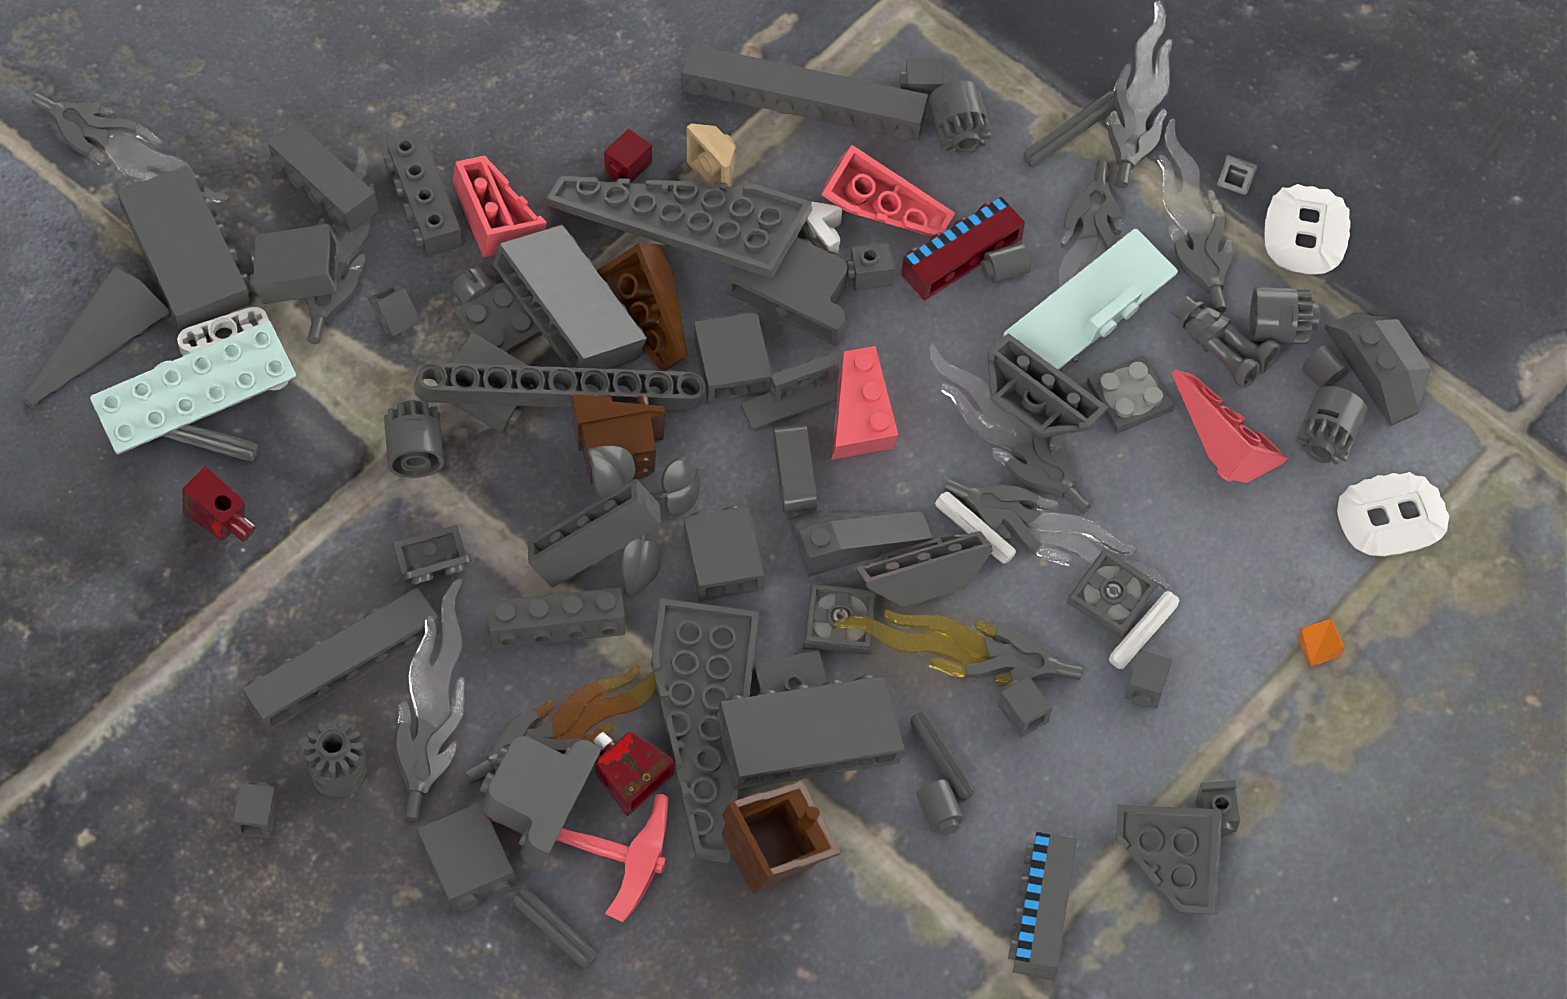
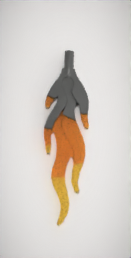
M638 665L632 667L625 674L588 683L571 694L547 722L535 729L531 728L545 719L554 708V700L550 699L540 707L517 717L505 729L493 750L487 754V760L464 771L468 782L471 784L486 776L488 772L496 773L499 767L494 765V762L502 746L509 749L512 741L519 736H527L565 754L568 746L572 747L580 740L593 742L602 732H606L609 735L614 731L613 723H606L584 736L588 730L609 717L640 708L656 689L653 672L630 691L611 698L601 699L603 695L631 684L639 674L640 669Z

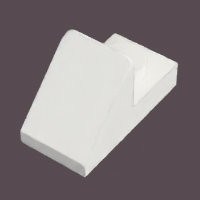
M812 202V212L801 228V231L814 246L827 252L839 253L840 237L834 228L841 224L842 208L836 205Z

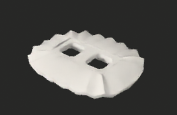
M1297 184L1290 188L1282 187L1272 197L1265 220V247L1269 257L1279 267L1306 275L1325 274L1336 268L1343 260L1350 237V209L1345 206L1343 198L1335 196L1329 189H1318L1314 186L1305 187ZM1300 209L1317 210L1320 214L1319 221L1313 223L1300 220ZM1300 233L1314 236L1316 238L1315 247L1297 246L1295 243L1296 235Z
M1411 472L1404 474L1391 473L1386 476L1377 475L1372 479H1364L1356 485H1349L1346 491L1340 495L1337 508L1340 525L1348 541L1355 549L1370 556L1386 557L1400 555L1428 547L1439 541L1447 532L1450 517L1446 511L1445 502L1440 497L1438 488L1431 485L1426 477L1415 476ZM1413 501L1420 516L1404 519L1398 504ZM1376 508L1384 509L1389 523L1380 526L1372 525L1367 511Z

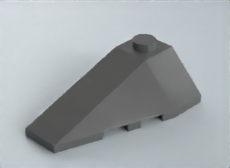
M816 510L788 518L787 520L808 577L933 539L922 511Z

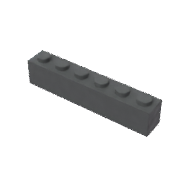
M418 587L410 592H402L391 603L382 608L372 609L363 619L353 625L341 627L336 631L335 635L327 640L313 643L301 655L294 659L289 658L282 661L275 670L264 676L259 675L251 679L247 686L242 688L246 704L265 732L268 733L440 633L439 617Z

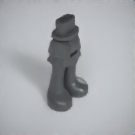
M1186 296L1173 308L1172 314L1180 319L1179 325L1187 330L1197 344H1201L1205 352L1210 350L1234 374L1233 379L1236 384L1242 388L1248 387L1254 383L1259 373L1263 374L1269 369L1280 353V344L1272 339L1264 341L1261 345L1255 344L1244 336L1231 323L1229 318L1224 317L1223 314L1212 308L1204 307L1205 304L1202 301L1196 303L1189 296ZM1225 339L1227 342H1229L1246 359H1242L1240 356L1234 353L1229 347H1227L1222 342V340Z

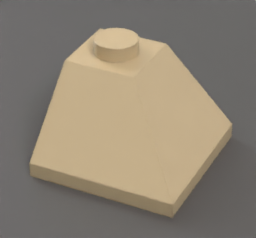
M688 125L687 163L708 186H715L716 182L727 183V186L731 187L736 150L733 139L727 134L724 135L716 126Z

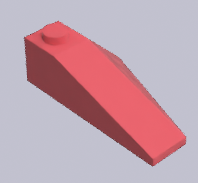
M853 145L840 157L828 177L821 194L846 212L930 237L939 232L944 233L955 212Z
M1177 369L1174 370L1172 376L1209 459L1218 467L1216 472L1219 476L1228 482L1235 480L1248 483L1286 462L1288 458L1261 431L1256 434L1251 429L1245 427L1243 423L1246 419L1230 408L1221 406L1223 399L1194 374Z

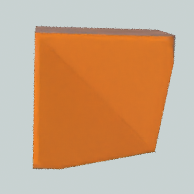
M1332 619L1301 628L1297 637L1310 667L1341 658L1344 651V644Z

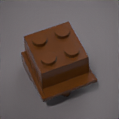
M572 395V424L578 451L583 452L591 484H593L592 466L587 451L599 446L608 445L626 449L632 455L635 463L633 479H642L655 472L656 447L654 440L664 439L665 409L663 406L649 405L648 396L646 395L636 397V404L612 402V398L609 396Z
M803 781L729 803L722 814L726 823L721 834L753 894L807 871L817 863L841 853Z

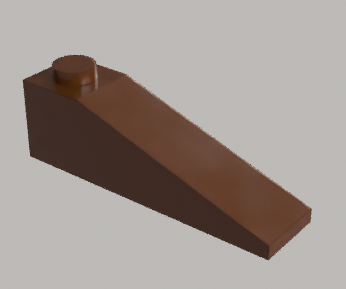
M638 243L597 270L602 279L608 283L619 302L625 306L636 325L642 329L646 337L643 349L661 371L670 369L688 357L674 275L662 244Z

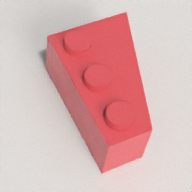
M486 156L455 162L452 187L483 258L496 255L500 243L545 230L547 222L541 215L537 217L527 206L528 201L522 195L519 197L509 187V181Z
M876 346L844 351L839 366L831 460L893 449L898 438V431Z

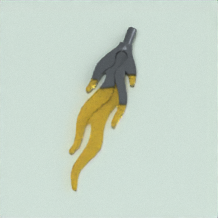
M890 610L884 611V618L893 625L927 630L930 632L928 634L903 633L868 617L853 616L837 620L834 624L835 628H857L864 630L898 652H926L949 657L959 663L941 658H932L929 666L953 676L980 678L1006 672L995 677L994 684L998 686H1006L1014 680L1020 682L1028 676L1033 681L1044 678L1053 679L1054 674L1080 680L1083 671L1081 666L1058 662L1057 656L1046 651L1026 634L1015 629L990 625L983 621H977L975 629L984 636L1004 644L990 641L964 624L940 615H899Z

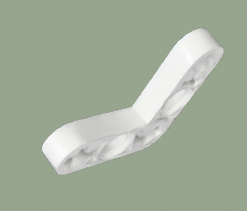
M249 307L182 330L177 338L180 353L184 356L193 349L204 348L223 340L215 336L216 331L220 328L231 329L232 334L230 336L238 333L236 324H240L242 331L253 327L250 323L251 320L255 319L258 324L269 321V318L263 309ZM206 334H209L211 341L209 343H207V339L205 337ZM194 339L197 346L191 347L188 341ZM288 382L279 385L275 388H272L270 390H280L284 388L288 384Z

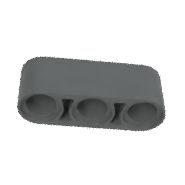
M807 425L773 427L783 511L817 510L816 486Z

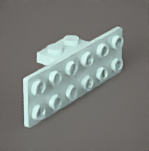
M1133 229L1006 330L1003 338L1008 333L1056 369L1060 370L1100 336L1103 338L1108 336L1121 319H1129L1139 309V305L1175 277L1178 270L1138 229Z
M266 321L207 347L193 349L174 361L162 362L153 370L91 395L90 400L115 453L121 454L296 378V373L271 322Z

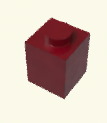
M629 128L604 151L605 170L615 180L630 179L631 183L652 163V145Z

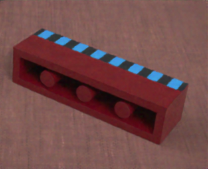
M1002 196L992 203L986 202L976 213L968 218L962 217L949 230L944 233L939 232L935 234L922 247L913 248L907 252L903 258L901 276L925 301L979 267L981 261L984 260L985 253L1011 246L1020 241L1023 237L1025 221Z

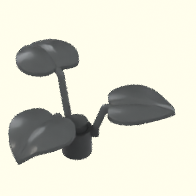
M606 445L587 451L591 461L593 484L596 490L593 499L594 503L623 487L633 479L635 463L632 455L626 449ZM673 460L665 467L662 473L661 486L664 492L650 494L654 499L665 498V507L668 513L675 515L686 513L695 504L699 495L700 476L698 470L687 460ZM645 534L630 542L621 552V575L626 595H633L653 581L659 571V548L654 541L645 540Z

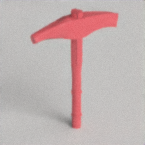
M655 795L653 810L647 824L631 842L630 847L564 828L561 829L556 841L572 845L587 852L625 863V875L622 886L615 900L605 912L606 915L622 923L630 916L643 898L655 873H664L667 859L662 856L668 815V797L666 795ZM489 818V819H490V821H493V822H496V823H499V822H497V821H495V820H493V819H491V818Z

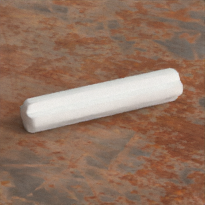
M945 492L938 497L935 502L936 507L968 535L972 532L981 531L992 545L993 551L991 554L1002 564L1012 560L1016 550L951 493Z
M1170 591L1164 592L1110 654L1109 662L1117 669H1124L1178 607L1179 598Z

